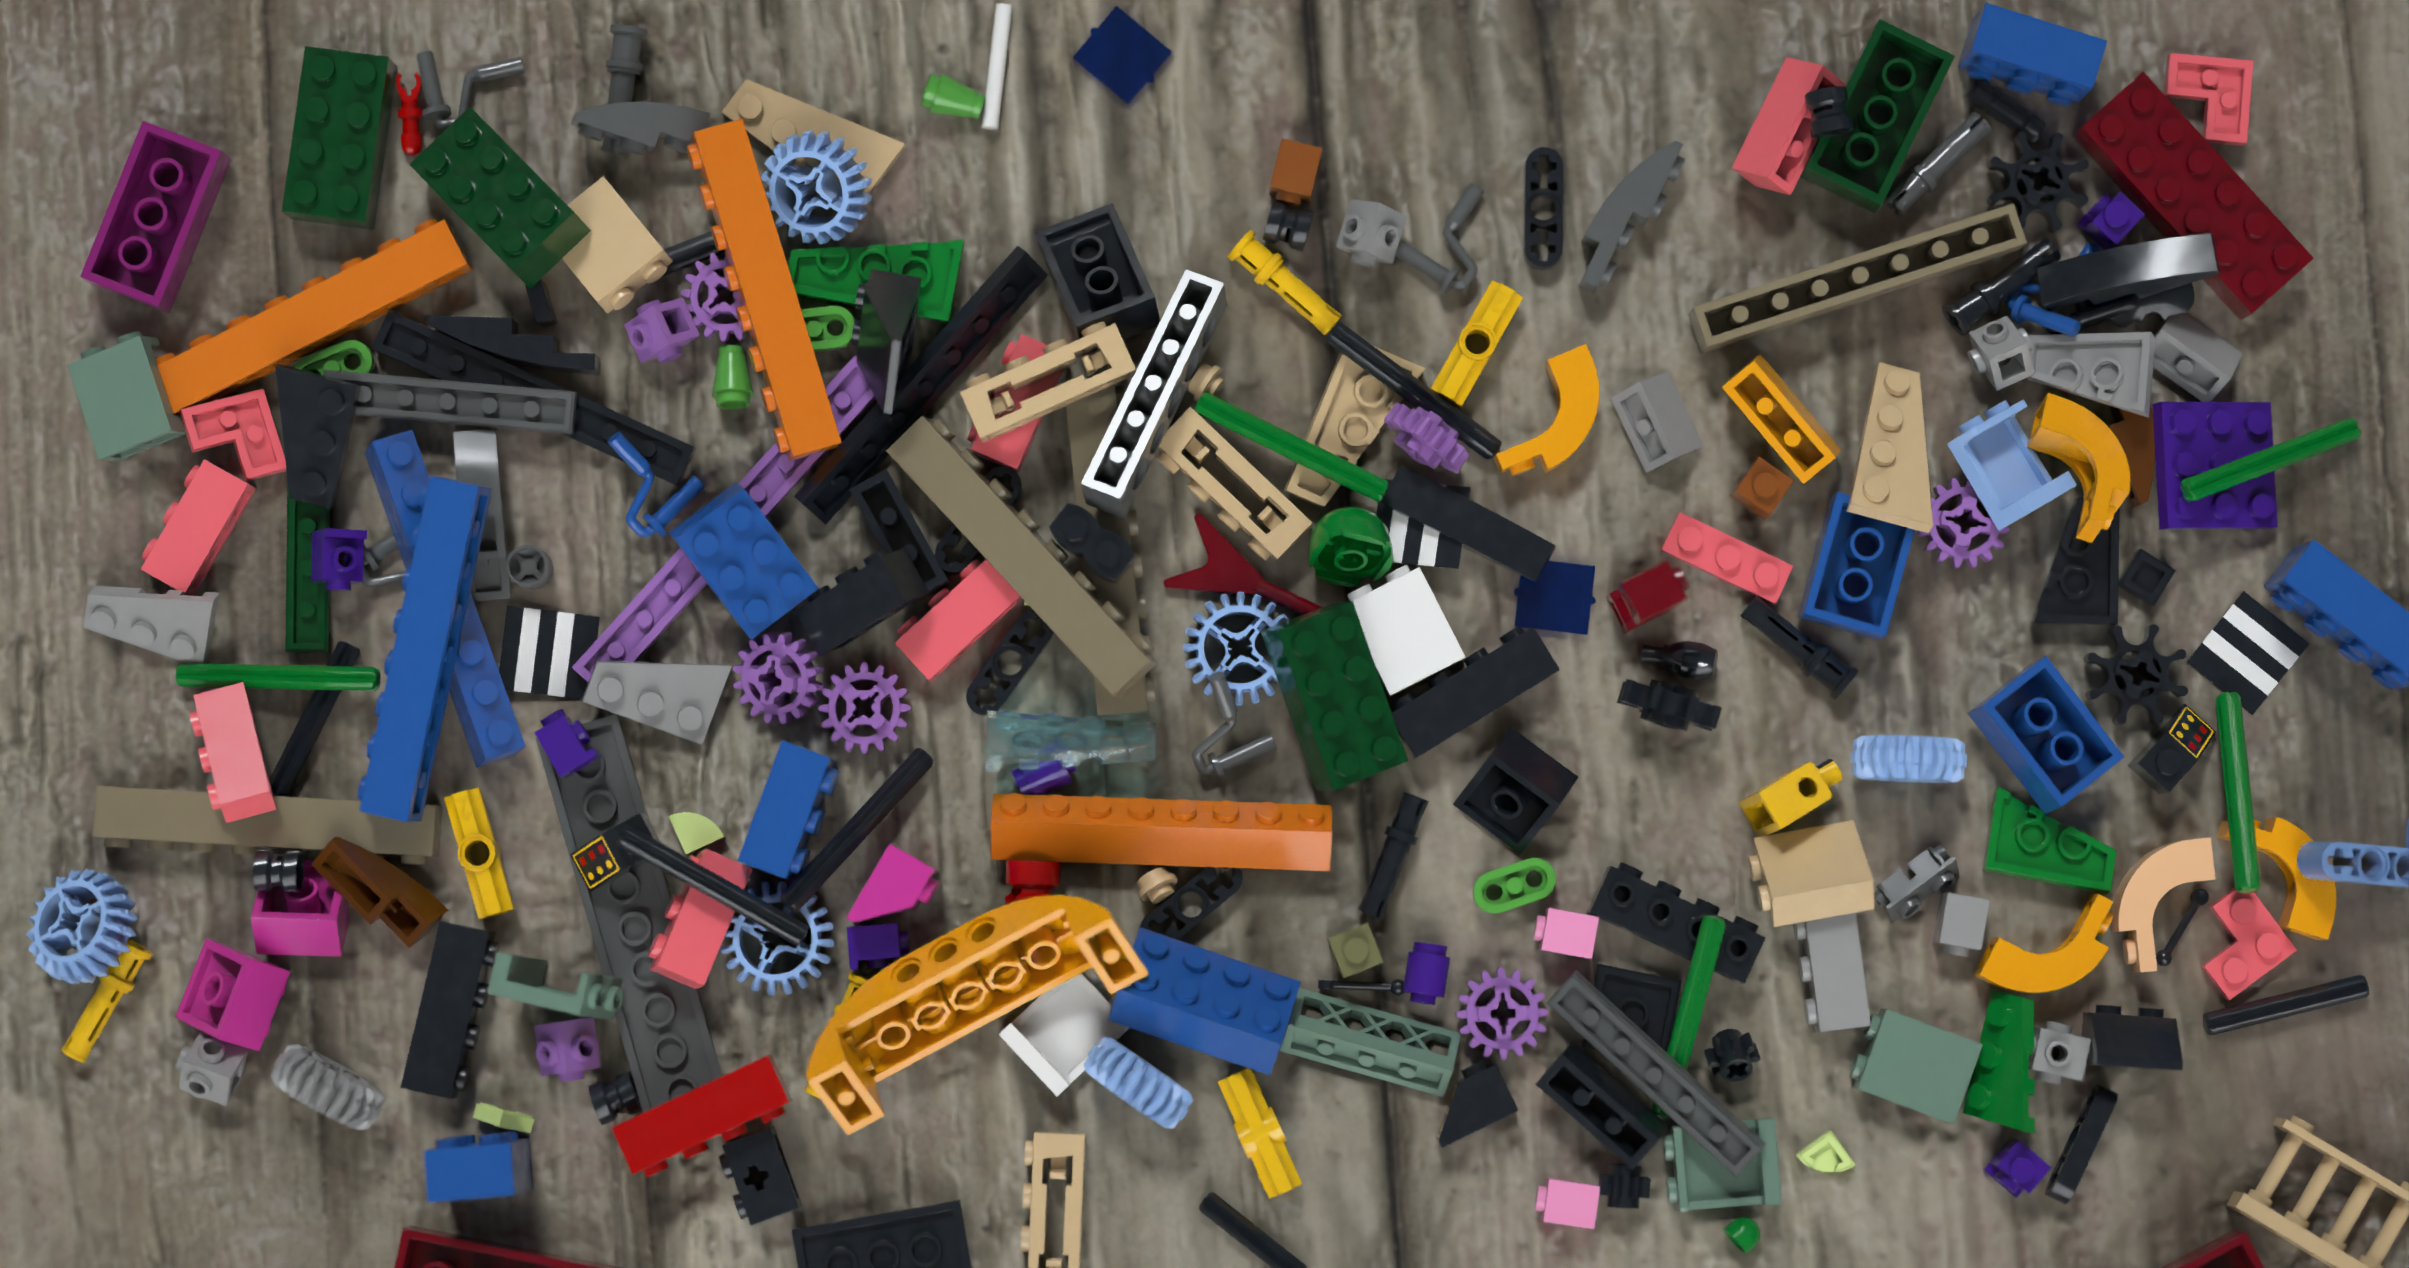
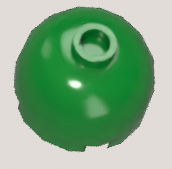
M1359 507L1338 508L1323 515L1313 527L1309 538L1308 559L1310 568L1311 566L1315 568L1316 576L1320 580L1338 586L1360 585V578H1366L1371 575L1372 581L1380 579L1390 570L1393 562V548L1387 526L1375 513Z

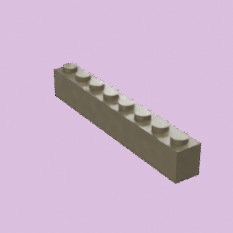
M2013 203L1695 306L1688 315L1702 354L2019 251L2027 244Z
M1113 385L1066 406L1076 505L1086 509L1095 517L1102 530L1119 535L1132 549L1131 536L1139 535L1136 510L1128 511L1125 519L1089 506L1085 503L1081 485L1124 397V386ZM1133 552L1135 562L1118 583H1111L1098 577L1088 567L1084 557H1081L1083 572L1097 586L1093 593L1103 604L1109 600L1123 613L1126 619L1122 624L1132 635L1136 631L1140 633L1139 619H1147L1145 593L1136 594L1135 578L1143 577L1141 552ZM1149 635L1144 636L1150 642ZM1144 675L1124 696L1116 697L1094 676L1098 718L1149 713L1148 703L1156 702L1153 677L1145 678Z
M921 416L886 450L888 454L1113 696H1124L1158 663L1150 655L1154 647L1141 633L1136 631L1132 635L1123 626L1122 622L1126 619L1123 613L1109 600L1103 604L1093 593L1097 589L1095 583L1083 571L1079 570L1075 574L1065 563L1069 558L1067 553L1054 540L1051 539L1048 543L1044 541L1036 532L1041 526L1025 509H1022L1019 513L1008 502L1012 497L1011 493L997 479L994 478L990 482L980 472L984 465L977 456L968 448L962 452L951 441L956 435L944 421L938 418L934 422L932 419Z
M96 786L92 837L106 838L105 846L131 848L132 840H147V849L173 850L174 842L190 843V851L215 853L217 844L232 845V854L255 855L258 847L275 848L274 852L281 856L287 850H317V858L327 844L337 836L359 845L385 859V854L401 855V863L427 865V857H439L442 807L425 805L421 821L403 822L359 811L361 801L274 796L277 810L226 823L221 808L213 810L208 792Z

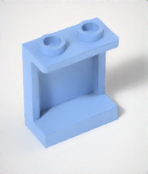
M2024 399L2011 407L2006 400L1984 412L1988 419L1986 421H1983L1980 415L1957 427L1962 435L1947 443L1998 531L2077 486L2069 471L2052 480L2035 450L2027 448L2028 438L2015 418L2016 413L2028 407Z

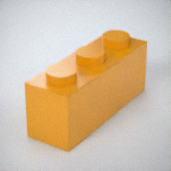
M1761 354L1722 386L1724 391L1803 484L1834 460L1840 453V447Z

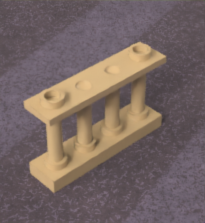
M2294 1115L2290 1121L2276 1118L2272 1125L2287 1133L2286 1137L2256 1189H2250L2248 1194L2234 1191L2226 1206L2331 1268H2384L2381 1263L2409 1216V1183L2403 1181L2401 1186L2373 1171L2314 1136L2315 1127ZM2304 1143L2324 1156L2292 1212L2287 1211L2285 1216H2282L2270 1208L2273 1203L2270 1198L2299 1147ZM2341 1165L2361 1178L2329 1234L2324 1232L2320 1238L2307 1230L2310 1225L2307 1220L2337 1167ZM2375 1187H2378L2398 1200L2366 1256L2361 1254L2357 1260L2344 1252L2347 1247L2344 1242Z

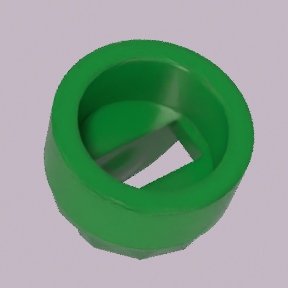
M1739 1217L1731 1221L1723 1229L1733 1244L1746 1255L1760 1240L1761 1231L1758 1224L1747 1217Z

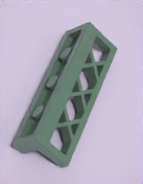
M1299 988L1283 1039L1281 1052L1444 1097L1453 1072L1461 1034ZM1305 1004L1319 1008L1325 1016L1314 1019L1300 1015L1302 1005ZM1350 1017L1358 1019L1366 1028L1359 1031L1348 1028L1342 1020ZM1389 1029L1401 1031L1406 1040L1401 1042L1389 1040L1384 1031ZM1433 1040L1449 1045L1447 1055L1430 1051L1424 1043Z

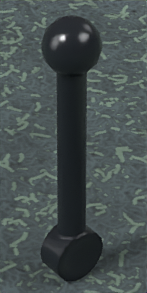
M2196 889L2191 893L2192 903L2164 950L2156 953V962L2160 966H2167L2171 963V953L2197 909L2208 902L2209 894L2206 890Z
M1395 979L1391 983L1318 980L1319 989L1391 991L1397 996L1405 993L1403 992L1404 981L1401 979Z

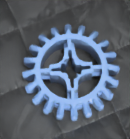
M813 130L802 133L801 137L798 134H793L786 139V143H780L774 147L773 152L775 155L768 157L764 163L769 170L761 174V180L769 185L764 190L766 197L770 198L772 202L769 204L771 213L776 211L779 215L775 226L780 227L785 223L788 224V237H795L801 232L803 243H810L815 238L819 244H826L831 238L834 241H838L846 236V231L852 232L859 224L857 219L861 220L868 212L863 205L871 201L872 195L863 189L871 185L872 179L862 177L860 173L866 168L867 163L859 162L856 164L853 157L856 156L857 149L843 150L844 138L840 137L831 143L829 132L823 131L817 137ZM799 157H812L821 160V163L812 169L806 165L800 167L795 164V161ZM836 175H837V177L839 178V181H840V183H841V186L839 185V183H838L837 180H836ZM818 206L826 210L831 207L838 212L835 217L828 218L811 214L812 210Z
M1238 592L1236 597L1237 605L1230 606L1227 594H1222L1220 596L1222 609L1217 611L1215 605L1208 601L1205 603L1206 610L1211 615L1208 619L1197 612L1193 615L1195 622L1202 627L1200 631L1190 627L1186 629L1185 634L1197 639L1196 644H1184L1183 652L1196 653L1197 658L1189 659L1185 662L1187 669H1193L1198 666L1201 669L1192 678L1194 684L1200 683L1205 678L1208 679L1211 674L1219 671L1224 672L1225 677H1227L1233 669L1240 665H1248L1262 673L1263 676L1248 683H1232L1227 681L1231 693H1236L1235 705L1242 706L1243 693L1250 692L1253 704H1257L1260 701L1257 692L1260 688H1263L1269 697L1275 694L1273 687L1269 684L1272 679L1278 683L1273 666L1256 651L1255 641L1265 626L1267 628L1286 622L1288 618L1285 614L1279 615L1275 620L1270 617L1276 608V604L1270 602L1264 611L1258 609L1261 596L1257 594L1254 595L1251 606L1244 605V592ZM1233 615H1246L1255 618L1244 631L1239 633H1232L1217 624L1220 620ZM1250 632H1254L1249 638L1251 645L1247 646V650H1252L1251 657L1258 662H1255L1250 657L1246 658L1240 655L1229 666H1226L1231 659L1229 653L1233 649L1228 648L1229 642L1222 636L1230 641L1233 640L1239 643L1246 639ZM1208 634L1214 637L1223 646L1225 656L1215 672L1208 665L1204 653V644ZM1210 683L1204 689V694L1207 696L1213 693Z
M1868 735L1860 736L1853 741L1851 764H1853V775L1864 780L1948 783L1958 782L1964 778V767H1967V754H1965V744L1956 738Z
M85 869L83 872L71 870L68 878L56 877L55 888L44 887L46 897L43 901H34L38 911L36 915L28 917L30 922L34 924V928L25 934L33 941L28 950L36 957L35 963L41 969H44L45 972L49 973V976L58 980L62 979L70 984H79L81 981L93 983L96 976L108 977L109 965L121 966L118 956L121 952H131L126 945L128 938L137 936L133 929L130 928V925L139 918L134 912H131L136 903L128 896L129 890L124 885L118 883V881H115L114 877ZM90 899H98V901L93 905L89 903L86 904V901ZM71 948L78 950L73 955L68 956L66 953Z
M779 881L777 894L772 893V887L769 882L762 883V897H758L753 888H748L746 891L769 904L781 902V894L787 888V882ZM815 894L799 910L809 923L812 938L811 946L801 942L797 945V948L790 945H778L775 950H772L768 945L772 941H767V935L758 931V929L768 932L769 930L741 914L738 917L733 915L731 923H735L734 929H728L725 934V938L732 937L733 945H724L720 950L722 954L735 952L737 958L730 960L726 966L729 970H732L742 965L744 970L737 977L740 983L745 982L752 975L755 978L751 984V990L759 991L763 981H767V993L773 996L777 992V984L782 982L785 994L789 995L793 993L791 980L796 979L798 985L805 989L809 986V983L804 973L808 971L815 978H819L822 975L820 969L813 964L816 960L826 964L830 962L831 958L820 953L821 946L834 947V940L822 939V932L833 930L834 925L833 923L820 925L818 919L825 916L828 910L826 907H821L814 912L810 907L818 899ZM784 906L782 911L794 917L795 913ZM744 931L757 937L762 943L761 960L758 967L753 964L745 951L743 942ZM789 951L805 957L798 967L783 974L769 973L773 963L784 952Z
M1102 1037L1099 1043L1095 1044L1088 1053L1089 1057L1083 1064L1086 1073L1162 1127L1174 1129L1180 1120L1182 1121L1188 1113V1108L1193 1102L1191 1093L1112 1037Z

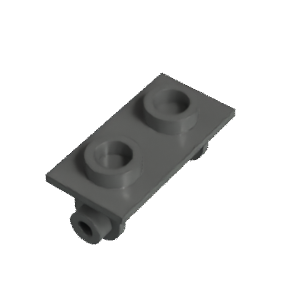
M1938 845L1936 848L1928 847L1924 852L1907 863L1908 868L1915 875L1911 880L1899 869L1876 886L1877 891L1874 892V899L1881 908L1886 907L1891 923H1894L1900 917L1902 919L1911 917L1921 908L1922 901L1934 892L1936 894L1945 892L1955 883L1956 876L1959 875L1956 859L1954 857L1949 859L1950 856L1941 845Z

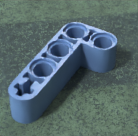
M2409 818L2406 825L2405 848L2348 842L2311 841L2302 845L2298 851V869L2303 876L2313 880L2409 888ZM2328 857L2333 858V866L2327 863Z

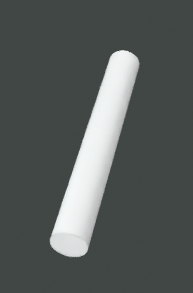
M997 3L995 8L982 118V128L997 130L999 125L1012 5Z

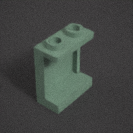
M141 332L128 333L116 339L117 345L107 349L104 346L85 350L80 353V360L67 365L98 460L120 461L186 434L181 416L173 415L152 349L160 346L159 340L156 337L142 336Z
M497 952L487 994L574 1015L614 1020L615 1013L622 1005L624 992L621 988L622 978L582 972L577 994L542 986L547 960Z
M1881 1008L1878 1015L1872 1014L1870 1016L1871 1026H1867L1864 1032V1038L1869 1039L1864 1055H1856L1850 1070L1849 1077L1855 1079L1852 1088L1954 1125L1983 1044L1889 1009Z
M1775 1118L1741 1119L1766 1145L1737 1177L1729 1172L1679 1125H1669V1135H1663L1662 1137L1665 1161L1672 1160L1673 1177L1666 1178L1668 1203H1675L1678 1212L1759 1204L1765 1206L1782 1204Z

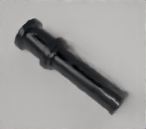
M2043 238L2040 243L1987 282H1974L1970 286V291L1953 304L1951 302L1944 304L1942 312L1951 327L1961 336H1966L1971 331L1970 327L1987 314L1990 316L1996 314L2001 307L2000 302L2038 275V267L2058 262L2061 259L2058 249L2042 257V254L2055 246L2053 242L2048 238Z
M1758 595L1740 615V617L1746 619L1773 643L1777 644L1802 665L1800 669L1803 671V675L1806 677L1813 676L1831 691L1830 696L1834 700L1837 699L1859 672L1855 667L1848 668L1830 653L1831 648L1827 644L1823 645L1821 643L1819 646L1788 620L1762 601Z

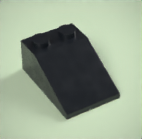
M1113 203L1035 232L1076 340L1083 338L1081 331L1103 321L1106 326L1115 323L1123 340L1158 327L1160 317L1155 296Z
M872 269L867 285L859 284L855 308L862 310L861 320H855L851 344L858 345L856 362L883 413L892 414L913 351L922 278Z

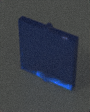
M1116 5L1098 28H1091V36L1072 59L1129 105L1147 83L1154 82V74L1170 57L1172 51Z
M1548 561L1537 584L1520 576L1519 586L1514 590V595L1517 596L1514 627L1521 625L1522 628L1530 629L1534 626L1537 630L1588 635L1591 605L1596 602V599L1592 596L1595 566Z

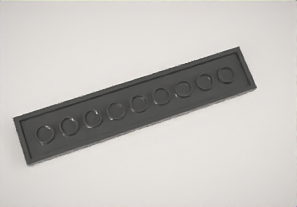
M613 714L582 723L591 739V742L587 743L586 747L588 750L591 748L598 749L602 757L567 778L559 776L538 738H535L603 975L623 979L621 987L624 992L623 1002L620 1009L615 1013V1017L644 1113L718 1079L723 1074L698 989L695 990L649 970L653 958L648 956L652 942L658 933L664 935L670 920L664 917L667 906L672 898L664 871L646 862L590 892L570 855L603 832L639 813L646 814L648 817L620 717L618 714Z

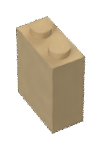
M604 176L568 204L591 231L562 259L607 314L613 309L619 310L625 307L633 299L634 292L644 284H650L660 279L665 274L667 266L673 262Z
M1854 820L1754 838V855L1748 856L1749 871L1752 881H1760L1761 886H1757L1760 908L1762 912L1769 910L1774 927L1874 909V880Z

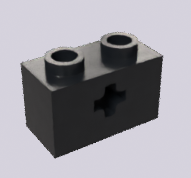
M774 1126L722 1145L724 1154L719 1155L720 1164L727 1179L733 1177L739 1193L733 1195V1199L741 1219L748 1217L750 1225H754L803 1206ZM753 1165H756L759 1171L767 1170L769 1178L763 1181V1189H760L758 1183L750 1184L748 1181V1176L754 1173Z

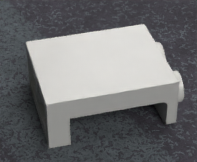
M1405 565L1387 574L1385 578L1388 583L1373 590L1370 584H1367L1347 595L1349 600L1354 603L1376 670L1382 681L1381 684L1388 698L1465 659V655L1420 567L1410 571L1409 567Z
M1091 969L1041 994L998 1034L1056 1096L1085 1071L1083 1064L1089 1057L1088 1053L1095 1044L1099 1043L1102 1037H1112L1117 1040L1129 1029V1027L1108 1021L1116 996L1114 995L1109 1001L1097 989L1103 982Z

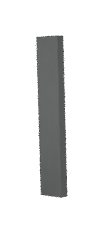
M324 370L323 375L361 385L355 415L574 434L577 392Z
M1577 970L1546 1002L1547 1005L1735 1177L1765 1147L1766 1143Z

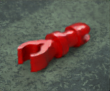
M417 72L414 75L417 83L415 88L411 89L410 96L407 95V90L403 89L400 85L402 75L398 73L396 76V88L399 96H401V109L397 110L398 119H402L403 134H400L401 147L404 153L410 156L417 155L422 150V134L419 131V119L423 118V109L418 108L421 79Z

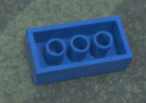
M2313 539L2293 547L2264 585V588L2272 593L2270 599L2287 612H2291L2293 609L2306 619L2303 623L2305 627L2317 636L2324 638L2327 635L2339 644L2338 652L2345 658L2356 664L2361 661L2373 670L2371 673L2372 678L2382 686L2390 690L2393 687L2397 689L2409 687V611Z
M1140 927L1133 948L1147 968L1148 975L1117 991L1108 1021L1270 1075L1284 1038L1301 981Z

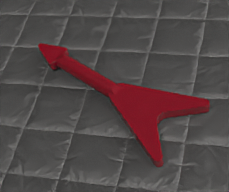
M1200 513L1196 514L1194 519L1208 554L1207 563L1200 568L1167 578L1163 582L1164 587L1169 589L1231 594L1244 592V595L1257 594L1300 615L1322 608V606L1264 580L1260 573Z

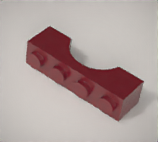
M1666 560L1620 583L1617 586L1618 589L1609 593L1606 598L1624 634L1669 613L1687 599L1684 592L1689 589V585L1680 567L1672 568L1669 561Z

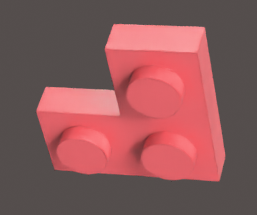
M2170 53L2166 60L2164 95L2167 98L2205 101L2202 136L2208 143L2237 146L2247 144L2254 61Z
M263 388L181 409L180 416L192 453L233 442L245 482L287 471L285 456Z
M2234 888L2209 906L2234 942L2201 965V967L2226 1000L2234 998L2297 951L2254 892L2240 893Z

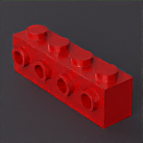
M771 1054L622 1122L611 1129L632 1175L643 1170L647 1178L669 1168L670 1166L666 1159L682 1152L686 1160L708 1150L709 1148L705 1141L721 1134L725 1142L747 1132L748 1130L744 1123L760 1116L764 1124L786 1114L787 1112L783 1105L793 1100Z

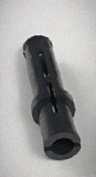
M1404 792L1402 795L1403 797L1391 827H1386L1384 834L1387 837L1382 852L1375 865L1365 895L1358 907V910L1380 919L1384 918L1388 902L1393 894L1411 845H1416L1418 838L1415 835L1429 801Z

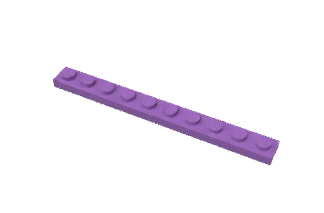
M856 355L825 388L840 437L875 399L856 362ZM775 443L738 484L746 490L767 518L828 450L789 461L787 453H779ZM680 548L572 666L587 682H589L596 661L637 662L706 586L705 580Z

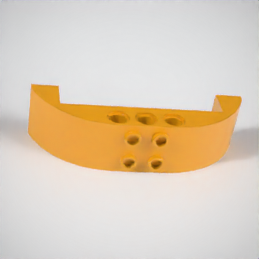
M1065 895L1038 896L1018 900L970 920L898 959L866 981L843 1003L820 1035L809 1060L806 1072L807 1081L848 1136L885 1116L876 1086L877 1082L1092 967L1110 994L1148 975V971L1112 914L1099 904L1083 898Z

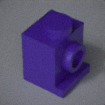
M2119 192L2113 198L2105 193L2076 225L2102 249L2107 250L2116 246L2145 214L2122 192Z
M324 528L313 531L311 582L325 583V590L351 591V584L363 582L364 540L367 539V530ZM340 552L344 553V567L338 562Z
M563 709L542 719L540 722L543 728L534 732L560 777L567 778L602 757L598 749L591 748L588 750L586 744L591 742V739L579 719L572 723L570 717L566 716Z
M900 923L847 927L850 970L861 969L862 960H868V968L887 967L893 963V958L904 957L910 953L908 931L901 932Z
M2009 1138L1983 1170L2012 1196L2017 1198L2021 1192L2030 1194L2051 1167L2022 1141Z

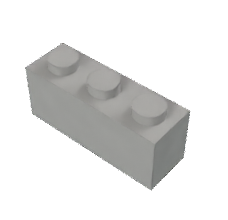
M1856 913L1794 923L1796 940H1803L1805 955L1798 959L1800 978L1802 982H1808L1810 999H1804L1807 1024H1814L1815 1032L1871 1026Z

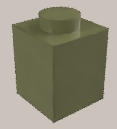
M1368 923L1327 938L1342 978L1383 963Z

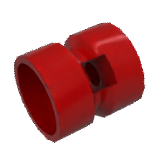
M1006 861V885L1012 888V893L1005 896V905L1038 896H1053V890L1060 886L1061 862Z

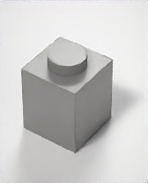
M1948 892L1941 893L1933 943L1944 945L1943 953L1962 957H1968L1969 950H1981L1990 900Z

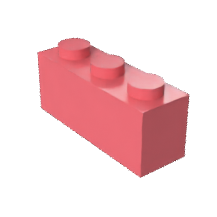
M1786 57L1739 151L1732 169L1756 187L1791 196L1819 139L1811 137L1809 124L1813 118L1811 111L1806 108L1804 95L1823 88L1845 87L1846 84L1823 65Z
M1021 334L1017 343L1009 342L1001 364L1006 365L1023 356H1027L1029 361L1044 355L1043 348L1047 344ZM1064 369L1015 391L1012 387H1009L989 396L990 400L1001 396L1002 393L1009 391L1015 404V409L1005 411L995 416V419L1021 409L1020 402L1056 387ZM1043 417L985 443H982L973 423L967 439L973 443L971 451L979 457L1000 466L1009 467L1016 473H1019Z
M205 459L200 466L195 465L190 470L184 482V487L187 490L179 503L175 501L168 508L163 518V523L166 524L158 539L153 538L148 543L142 554V560L145 561L141 567L142 571L176 590L184 591V594L188 596H195L256 490L254 486Z
M978 559L972 561L958 575L963 580L951 592L946 587L939 591L928 602L931 610L920 620L916 616L911 617L896 632L900 638L895 644L930 682H933L1023 599L987 559L982 563Z
M244 682L193 695L197 711L190 712L189 715L195 737L203 736L206 747L199 748L198 753L204 773L212 772L214 783L207 785V790L213 810L221 808L226 823L277 810L251 703Z
M707 848L697 853L696 857L692 855L689 857L692 861L742 889H745L752 872V868ZM685 883L680 896L674 894L667 906L664 917L670 920L664 935L658 933L652 942L648 956L653 958L649 970L695 990L703 987L735 911Z

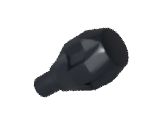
M1692 641L1672 643L1671 645L1665 644L1664 648L1643 645L1641 661L1661 664V668H1667V671L1679 677L1693 680L1712 679L1715 675L1718 660L1717 649Z

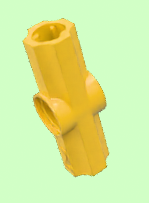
M1491 280L1431 386L1433 391L1449 403L1462 408L1522 302V296L1506 285ZM1472 334L1482 335L1488 343V349L1482 354L1471 353L1465 345V339Z
M481 788L469 789L444 797L458 845V859L464 867L478 919L482 920L515 910L501 860V847L495 839ZM484 842L489 848L490 855L484 864L477 866L470 858V850L474 844Z
M1245 1068L1217 1081L1235 1120V1123H1233L1235 1131L1247 1158L1252 1159L1257 1175L1269 1199L1301 1185L1302 1182L1284 1144L1287 1140L1272 1107L1267 1106L1261 1087L1252 1070Z

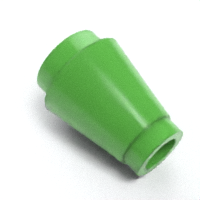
M943 73L940 76L930 74L921 100V106L930 108L929 113L978 119L985 95L977 93V91Z
M738 345L722 346L718 349L719 356L712 397L716 399V406L720 409L738 410L750 406V398L754 393L744 355V348Z

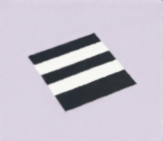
M1385 479L1387 480L1390 486L1392 480ZM1442 485L1468 499L1470 498L1471 487ZM1381 501L1378 502L1376 515L1388 528L1393 548V563L1459 569L1462 543L1384 506Z
M2243 591L2188 659L2187 663L2221 691L2238 693L2241 697L2242 707L2253 715L2309 643Z
M507 606L499 673L505 690L582 699L588 682L572 666L597 640L600 617Z

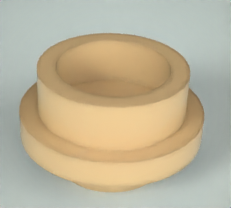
M1204 363L1198 369L1187 389L1189 393L1194 395V401L1197 402L1203 392H1208L1214 396L1218 395L1225 381L1220 377L1222 368L1217 365L1211 367Z
M1166 867L1151 870L1137 881L1136 884L1140 890L1138 896L1142 902L1151 900L1152 904L1160 903L1173 895V887L1177 884L1178 879L1174 873H1169Z

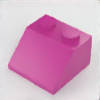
M889 844L846 918L855 923H862L918 908L921 902L929 904L941 883L935 879L939 871L900 848Z
M304 860V880L300 893L285 892L281 886L273 888L271 891H257L251 915L256 954L342 957L349 923V903L311 865L314 860Z
M206 938L175 1017L216 1039L260 1051L264 1039L269 1034L271 1020L278 1002L285 993L290 971L267 960Z

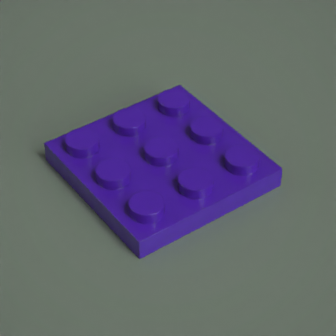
M2158 402L2152 404L2159 530L2272 529L2278 527L2275 471L2193 501L2185 500L2180 488V484L2184 479L2272 447L2271 402Z

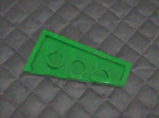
M949 240V242L938 243L915 242L904 245L886 246V244L853 248L791 250L788 268L797 296L851 306L856 304L859 284L867 285L872 269L922 278L917 318L949 323L965 241Z

